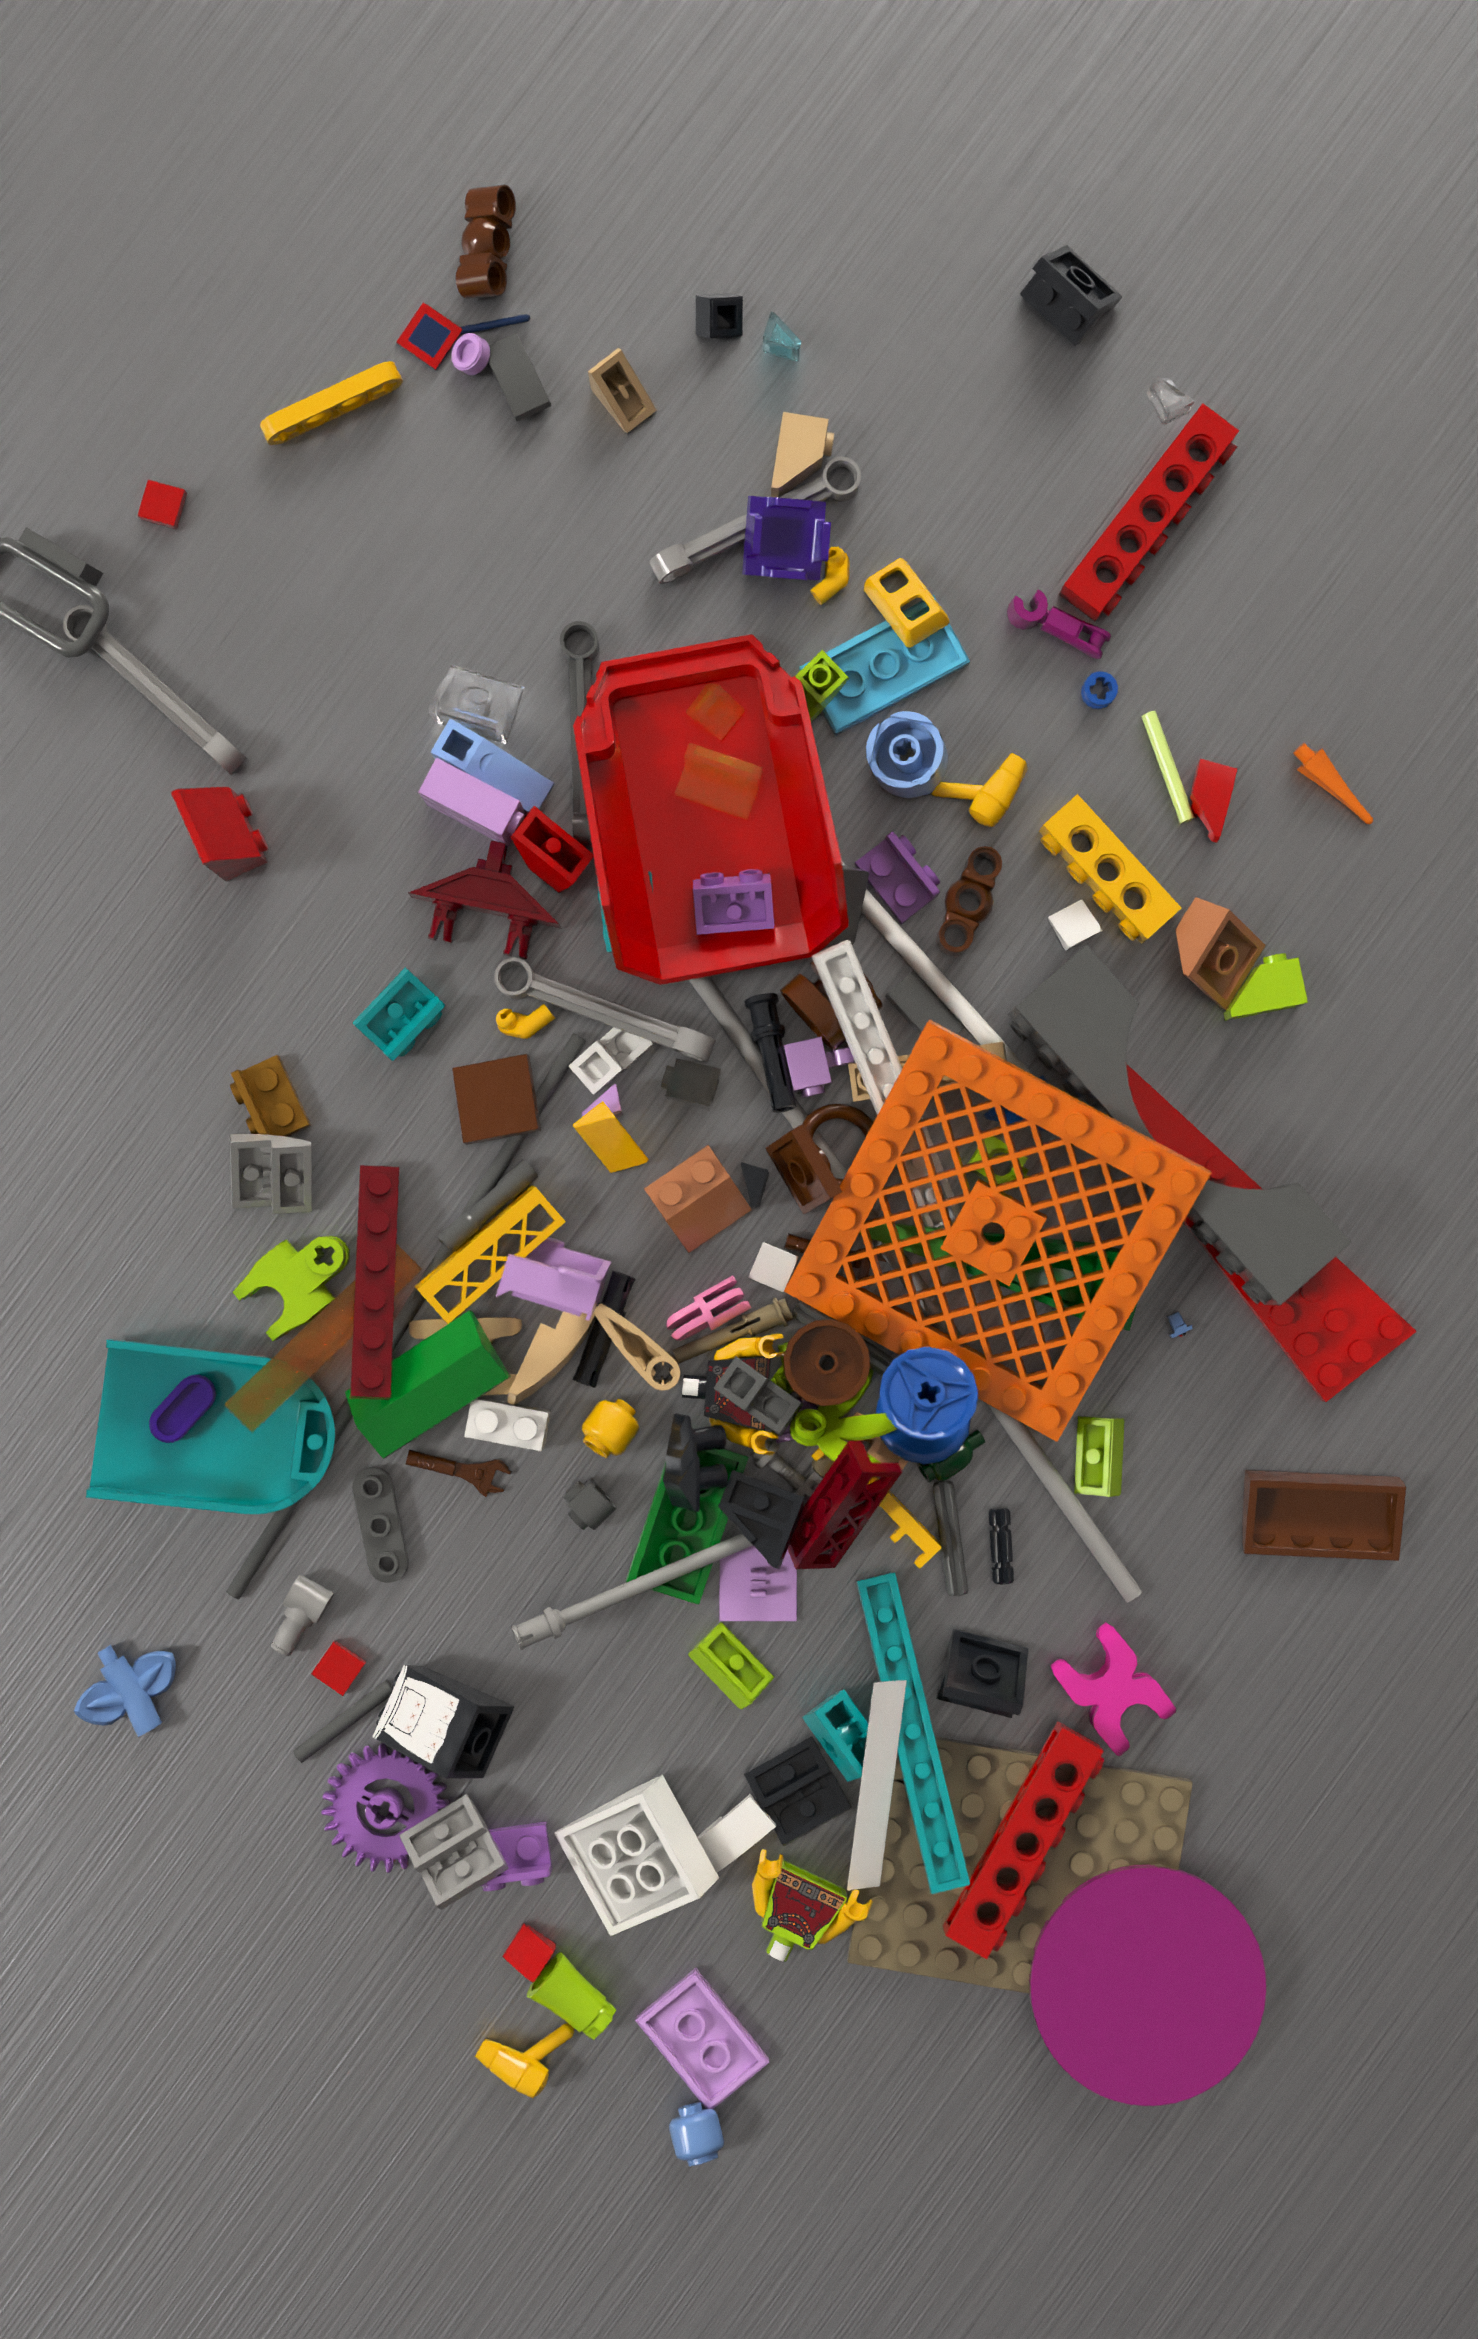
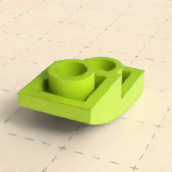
M823 650L795 676L803 685L811 722L825 709L849 680V677Z

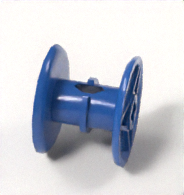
M932 1347L908 1350L895 1358L882 1375L879 1392L880 1398L877 1402L875 1414L885 1413L897 1429L879 1437L887 1448L905 1461L920 1464L940 1462L959 1451L969 1435L971 1417L976 1411L978 1399L974 1375L964 1361L947 1350Z

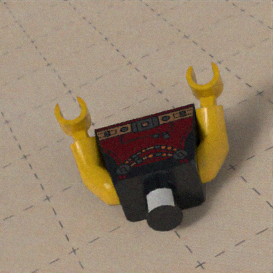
M782 1334L739 1338L717 1350L714 1359L708 1360L707 1376L684 1375L682 1398L705 1399L704 1416L709 1417L711 1427L713 1425H721L729 1441L752 1448L756 1453L763 1455H774L775 1452L766 1449L765 1441L768 1437L778 1439V1434L765 1431L766 1425L713 1388L735 1357H738L769 1379L771 1358L785 1355V1352L777 1353L773 1349V1341L784 1338Z

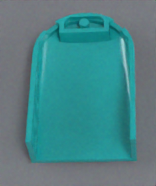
M107 1339V1361L91 1480L86 1492V1498L240 1514H267L285 1509L296 1503L314 1489L325 1474L335 1444L333 1415L329 1403L320 1388L298 1368L286 1362L266 1357ZM191 1375H203L209 1378L216 1388V1399L211 1408L180 1440L173 1443L157 1440L152 1435L149 1427V1420L153 1411L184 1378Z

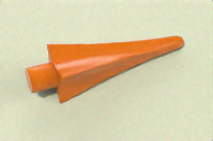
M1302 743L1293 752L1303 763L1297 771L1337 798L1364 823L1372 824L1373 817L1348 788L1323 748L1313 752L1305 743Z

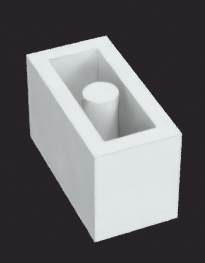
M479 1397L470 1403L464 1437L542 1451L545 1448L552 1410L521 1404L512 1405L505 1401Z

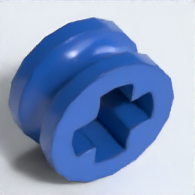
M1101 671L1092 673L1081 688L1083 701L1093 709L1106 708L1112 703L1118 693L1116 679L1111 674ZM1096 681H1101L1102 687L1108 686L1109 688L1103 699H1097V694H1091L1090 689L1095 686Z

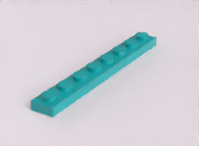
M895 1572L857 1581V1588L880 1682L907 1680L897 1755L930 1893L935 1894L968 1886L970 1881Z

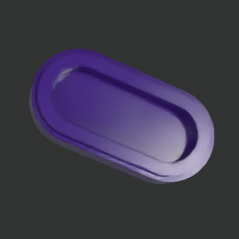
M191 1375L184 1378L151 1414L149 1427L152 1435L157 1440L165 1443H173L183 1438L214 1404L216 1399L214 1383L203 1375Z

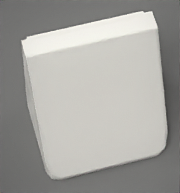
M1082 899L1048 917L1065 951L1102 932L1099 923Z
M763 1242L748 1278L784 1292L799 1257Z

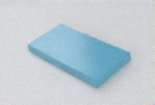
M921 601L902 612L908 620L913 621L927 613L930 608L924 601ZM884 621L826 652L849 677V680L822 713L834 735L837 736L969 665L970 660L950 624L909 648L904 645L889 623ZM809 662L800 666L799 671H801Z

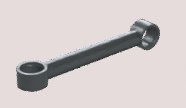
M575 621L565 626L560 635L562 653L569 661L573 838L589 851H593L573 724L577 716H581L587 703L586 696L592 686V660L598 654L599 640L596 630L590 624L583 621ZM577 631L587 632L593 637V647L583 655L573 654L566 647L568 637Z

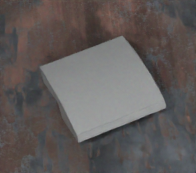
M229 1134L232 1208L272 1206L273 1214L312 1212L311 1142L277 1135Z
M468 1794L399 1835L415 1869L420 1872L436 1907L440 1910L509 1869L489 1829Z

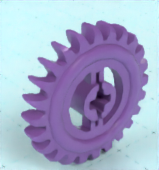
M380 1743L377 1754L373 1752L370 1746H365L363 1748V1759L356 1753H350L349 1760L352 1767L339 1763L336 1768L342 1777L331 1776L327 1781L336 1790L326 1791L322 1795L323 1799L329 1800L333 1804L323 1808L321 1814L334 1817L333 1820L325 1825L324 1830H338L339 1833L333 1838L331 1844L336 1845L345 1841L347 1845L342 1853V1857L344 1858L356 1851L355 1866L357 1867L366 1858H370V1870L372 1872L376 1870L380 1861H384L386 1872L390 1873L393 1869L394 1861L397 1859L402 1869L405 1870L409 1864V1857L399 1835L450 1804L448 1799L438 1797V1794L446 1790L447 1785L444 1783L435 1784L434 1780L439 1774L433 1771L427 1772L425 1770L426 1767L394 1749L392 1753H389L384 1743ZM380 1779H391L400 1782L409 1790L413 1797L414 1811L405 1807L404 1798L396 1789L386 1787L374 1792L366 1788V1786ZM384 1801L391 1804L386 1816L379 1813ZM358 1802L366 1805V1818L373 1827L381 1830L389 1829L397 1821L407 1827L397 1833L386 1835L372 1831L364 1824L359 1815Z

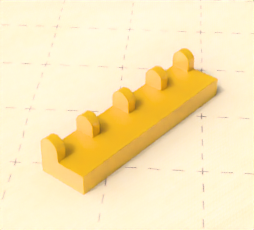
M817 1448L811 1457L818 1461L825 1454L820 1448ZM872 1477L868 1484L878 1480L879 1478ZM889 1491L879 1505L899 1525L889 1538L896 1543L907 1534L924 1551L914 1561V1564L921 1568L942 1548L941 1543Z

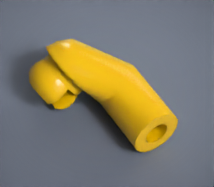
M542 1004L529 1015L512 1012L508 1008L500 1010L496 1015L498 1029L503 1034L522 1039L532 1037L555 1019L545 1004Z

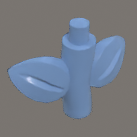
M111 1645L98 1652L97 1654L105 1666L100 1671L106 1680L93 1684L81 1695L74 1709L76 1716L88 1723L104 1726L115 1723L127 1712L138 1737L160 1725L162 1721L151 1697L166 1692L172 1685L176 1671V1661L173 1653L167 1651L150 1652L137 1658L131 1667L124 1655L118 1658Z

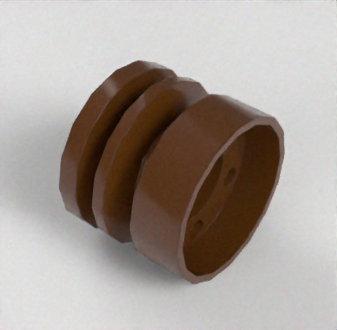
M811 961L810 965L818 980L813 983L802 974H797L780 989V992L787 1003L816 1036L822 1037V1041L830 1049L836 1050L846 1038L815 963ZM864 974L877 1008L880 1010L883 1004L875 993L872 983Z

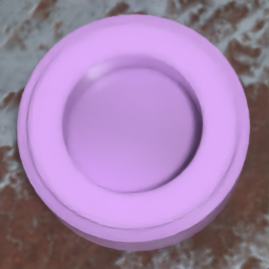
M473 333L461 336L456 341L452 350L453 365L467 375H476L481 372L487 365L490 357L488 343Z

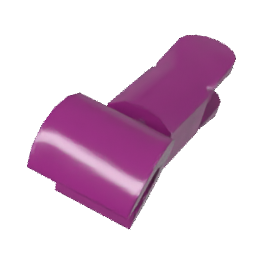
M1037 589L1029 603L1033 612L1027 611L1023 606L1022 599L1014 596L1009 603L1007 615L1013 626L1025 630L1041 623L1040 630L1070 644L1089 657L1101 659L1103 655L1101 648L1104 642H1108L1111 639V634L1106 630L1082 621L1055 606L1048 610L1047 598L1039 589ZM1081 631L1090 635L1088 642L1078 638Z

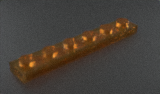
M397 1243L394 1297L422 1271V1268ZM355 1280L224 1404L251 1433L257 1430L353 1337Z

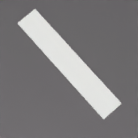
M907 1680L876 1682L873 1685L847 1891L880 1886Z

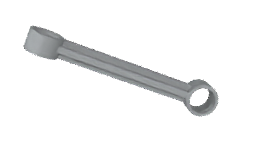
M847 457L833 458L824 467L822 476L778 498L821 502L828 498L835 501L849 500L856 494L861 480L859 466ZM835 468H845L853 474L854 485L844 491L836 490L828 483V474ZM747 513L684 545L676 544L670 546L652 557L649 564L659 583L666 584L688 573L694 565L744 541Z
M78 605L66 613L63 620V628L65 634L73 642L78 639L73 632L75 622L82 616L92 615V607ZM105 624L91 648L232 775L247 758L109 634Z
M520 958L505 959L495 970L494 979L496 986L504 995L511 999H523L531 996L671 1048L682 1055L701 1062H708L716 1042L715 1039L686 1027L675 1026L535 974L531 966ZM523 966L528 973L527 984L516 992L507 990L502 983L504 973L510 967Z

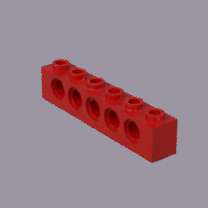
M1202 403L1064 583L1059 595L1095 622L1102 612L1109 616L1122 599L1117 594L1125 582L1132 586L1145 569V566L1141 564L1148 552L1155 556L1168 539V536L1164 534L1171 522L1178 526L1191 509L1187 501L1193 493L1196 492L1201 496L1215 476L1210 471L1216 463L1219 462L1224 466L1238 446L1233 441L1240 430ZM1194 448L1202 450L1207 460L1203 462L1193 460L1189 450ZM1170 478L1179 480L1184 490L1181 492L1171 491L1166 485V480ZM1147 508L1156 510L1161 517V521L1150 522L1146 520L1143 510ZM1124 538L1132 539L1137 544L1138 551L1133 553L1124 551L1119 541ZM1101 568L1109 569L1114 574L1115 581L1111 583L1100 581L1096 571Z
M1057 1721L969 1878L970 1885L964 1887L944 1922L945 1936L985 1959H988L992 1950L997 1952L1001 1948L1008 1932L1004 1929L1011 1916L1017 1917L1022 1911L1027 1900V1896L1024 1893L1031 1881L1036 1883L1041 1877L1046 1866V1861L1043 1860L1050 1846L1056 1848L1060 1843L1066 1829L1063 1826L1069 1812L1073 1814L1077 1812L1085 1796L1082 1789L1088 1778L1094 1779L1103 1766L1104 1758L1101 1755L1104 1751L1099 1744ZM1061 1764H1072L1074 1766V1774L1069 1780L1059 1781L1055 1779V1771ZM1043 1798L1055 1800V1808L1048 1815H1039L1035 1812L1037 1803ZM1032 1833L1036 1836V1841L1031 1848L1023 1850L1016 1846L1017 1838L1021 1834ZM1006 1867L1014 1868L1017 1871V1875L1011 1883L1002 1884L996 1880L997 1874L1001 1869ZM985 1902H992L998 1906L996 1913L990 1918H982L977 1915L979 1906Z

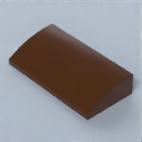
M1245 1470L1242 1525L1243 1553L1399 1561L1406 1485L1400 1477Z

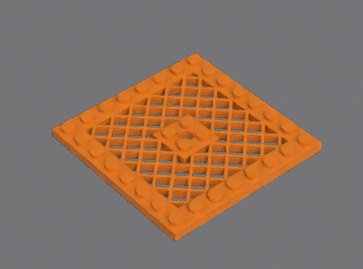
M929 1019L840 1185L843 1192L836 1195L830 1203L784 1292L827 1316L848 1324L856 1332L898 1355H902L908 1350L923 1347L947 1350L963 1360L974 1375L978 1399L1058 1442L1211 1175V1171ZM944 1075L955 1081L939 1086ZM960 1088L965 1108L946 1112L941 1093ZM969 1089L990 1100L973 1105ZM932 1097H934L939 1115L921 1120ZM995 1107L1000 1126L981 1131L976 1112ZM1003 1107L1025 1119L1008 1124ZM968 1115L974 1134L955 1139L949 1120ZM941 1122L947 1141L928 1147L922 1127ZM1030 1126L1036 1145L1016 1150L1010 1131ZM1038 1126L1060 1138L1043 1143ZM915 1131L920 1149L902 1154ZM1003 1134L1009 1153L989 1158L984 1139ZM976 1141L982 1160L963 1165L957 1146ZM1065 1145L1071 1164L1051 1169L1045 1150ZM1073 1145L1095 1157L1078 1162ZM950 1149L955 1168L936 1173L931 1154ZM1038 1153L1044 1171L1024 1177L1019 1158ZM923 1156L928 1175L910 1180L904 1161ZM1011 1160L1017 1179L997 1184L992 1165ZM897 1164L902 1183L885 1187ZM1101 1164L1106 1183L1086 1188L1081 1169ZM1108 1164L1130 1176L1113 1181ZM985 1168L989 1184L978 1178L971 1191L965 1173ZM1074 1172L1079 1190L1059 1196L1054 1177ZM958 1175L963 1194L944 1199L939 1180ZM1046 1179L1052 1198L1032 1203L1027 1184ZM931 1183L937 1201L918 1206L913 1187ZM1136 1183L1141 1202L1121 1207L1116 1188ZM1143 1183L1154 1188L1149 1200ZM1019 1187L1024 1203L1003 1191ZM905 1190L910 1209L892 1214L886 1195ZM1109 1191L1114 1209L1094 1215L1089 1196ZM879 1198L884 1216L866 1221ZM1081 1198L1087 1217L1067 1222L1062 1203ZM965 1202L952 1225L947 1207ZM1054 1206L1060 1224L1041 1229L1048 1216L1038 1210ZM939 1209L945 1227L926 1232L921 1214ZM1142 1210L1129 1233L1124 1215ZM913 1216L918 1235L900 1240L895 1221ZM1117 1217L1122 1236L1102 1241L1097 1222ZM991 1222L1000 1224L1005 1231V1237L999 1242L987 1240L983 1234V1227ZM887 1224L892 1242L874 1247L868 1228ZM1090 1225L1095 1243L1075 1248L1070 1230ZM861 1232L866 1249L849 1254ZM1062 1232L1068 1250L1048 1256L1043 1237ZM946 1236L940 1249L949 1253V1255L934 1258L929 1240ZM1036 1240L1041 1258L1023 1262ZM921 1242L926 1261L908 1266L903 1247ZM1122 1245L1110 1267L1105 1249ZM895 1250L900 1268L882 1273L877 1254ZM1097 1251L1103 1269L1083 1275L1078 1256ZM869 1257L874 1275L856 1280L851 1261ZM1071 1259L1076 1277L1056 1282L1051 1264ZM955 1261L961 1279L942 1284L937 1266ZM964 1262L984 1273L969 1277ZM842 1265L847 1279L838 1274ZM1044 1266L1049 1284L1030 1289L1024 1271ZM929 1269L935 1287L916 1291L911 1273ZM1017 1273L1022 1291L1003 1296L999 1281L1010 1286ZM903 1276L908 1294L890 1298L885 1280ZM1104 1278L1091 1300L1086 1283ZM990 1280L995 1298L977 1303L971 1285ZM877 1283L881 1297L864 1289L863 1286ZM1079 1285L1084 1303L1064 1308L1059 1290ZM964 1288L969 1305L950 1310L945 1292ZM1052 1292L1057 1310L1038 1315L1032 1297ZM937 1295L942 1313L924 1317L919 1299ZM1025 1299L1030 1317L1011 1322L1006 1304ZM911 1302L915 1316L896 1305ZM998 1306L1003 1324L985 1329L979 1311ZM1084 1312L1072 1334L1067 1316ZM972 1313L977 1331L958 1336L953 1318ZM1060 1318L1065 1336L1046 1341L1040 1323ZM945 1321L950 1335L930 1324ZM1033 1325L1038 1343L1019 1348L1014 1330ZM1006 1333L1011 1350L993 1355L987 1337ZM980 1339L984 1354L964 1343ZM1066 1345L1053 1366L1048 1349ZM1041 1351L1046 1369L1027 1374L1022 1356ZM1014 1358L1018 1373L999 1362ZM1047 1378L1043 1386L1034 1382Z

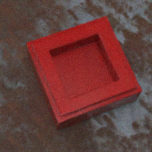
M148 479L137 516L141 520L177 530L187 492L184 489Z
M334 1640L311 1675L343 1696L366 1664V1661Z

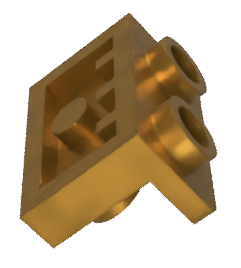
M275 1055L243 1071L236 1070L231 1073L234 1082L230 1084V1088L239 1105L245 1103L251 1116L246 1119L251 1134L287 1137L311 1126L280 1056Z

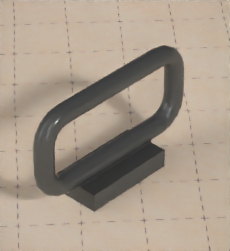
M27 527L19 540L10 537L0 538V555L3 553L13 554L86 598L93 605V614L81 636L74 642L62 639L1 601L0 619L59 655L70 658L79 657L87 653L95 644L109 616L108 601L105 595L96 587L104 573Z

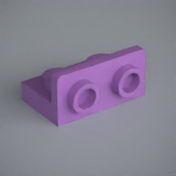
M892 831L881 843L857 860L854 865L856 868L869 872L868 883L902 925L939 895L940 891L937 885L940 884V881L929 866L925 865L922 868L913 857L916 854V850L904 835L898 838Z
M750 869L739 872V876L724 877L723 873L712 872L702 874L700 879L693 880L697 935L774 929L770 874H762V870Z
M547 1822L489 1829L509 1869L481 1885L483 1891L500 1890L506 1887V1883L521 1881L522 1886L537 1885L545 1881L544 1878L551 1875L553 1867Z

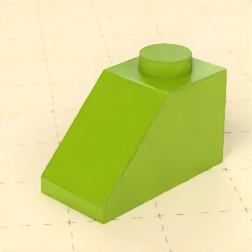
M1286 953L1264 957V964L1257 966L1251 971L1223 1013L1224 1020L1228 1021L1300 1007L1308 1003L1299 957L1287 959Z

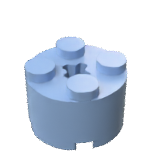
M910 711L894 713L883 722L878 723L872 729L867 740L866 758L869 767L880 786L892 795L902 798L928 795L935 790V787L945 775L948 764V753L939 730L924 715ZM908 749H912L914 757H909L907 761H902L900 755H906Z

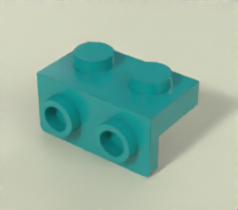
M405 967L352 1023L393 1061L398 1056H405L416 1043L415 1038L424 1028L430 1029L439 1021L442 1016L441 1010L445 1007V1004Z

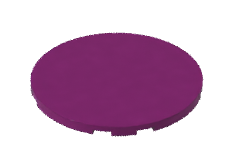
M1132 1865L1116 1868L1087 1880L1069 1893L1062 1900L1063 1902L1050 1919L1046 1920L1038 1936L1029 1974L1030 2000L1037 2027L1044 2043L1060 2066L1073 2079L1098 2095L1113 2101L1140 2106L1167 2105L1193 2098L1212 2088L1229 2075L1246 2055L1257 2035L1266 2000V1973L1259 1944L1252 1929L1234 1904L1208 1882L1180 1869L1156 1867L1155 1865Z

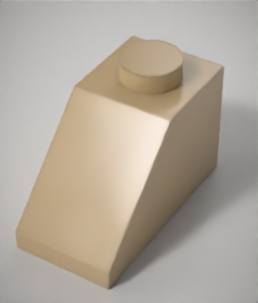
M783 412L771 485V497H780L791 491L822 468L823 456H831L834 433L827 432L829 419Z

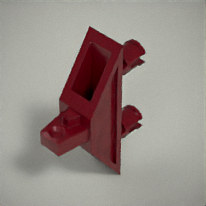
M491 841L487 860L478 859L476 867L468 868L408 892L414 899L432 902L435 905L430 933L428 934V939L433 941L437 940L444 924L443 941L452 944L457 912L462 909L506 917L507 920L511 921L503 954L511 957L519 939L520 959L528 958L527 953L533 926L540 924L559 929L562 928L511 876L513 866L505 864L508 849L506 843Z

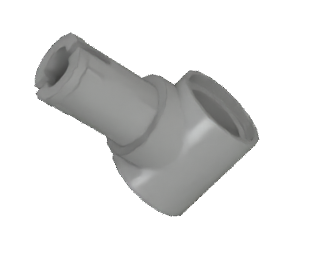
M299 1575L283 1602V1606L286 1607L284 1611L286 1617L271 1643V1647L283 1655L290 1656L306 1627H311L313 1622L317 1624L320 1621L334 1593Z

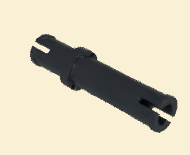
M612 1270L602 1302H598L597 1306L602 1303L625 1318L626 1312L624 1308L636 1279ZM597 1317L588 1337L579 1366L573 1376L574 1381L593 1388L597 1386L601 1369L612 1343L611 1338Z

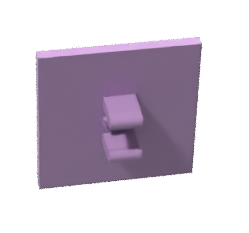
M754 1545L720 1559L719 1621H797V1569L794 1567L788 1550L780 1570L773 1568Z

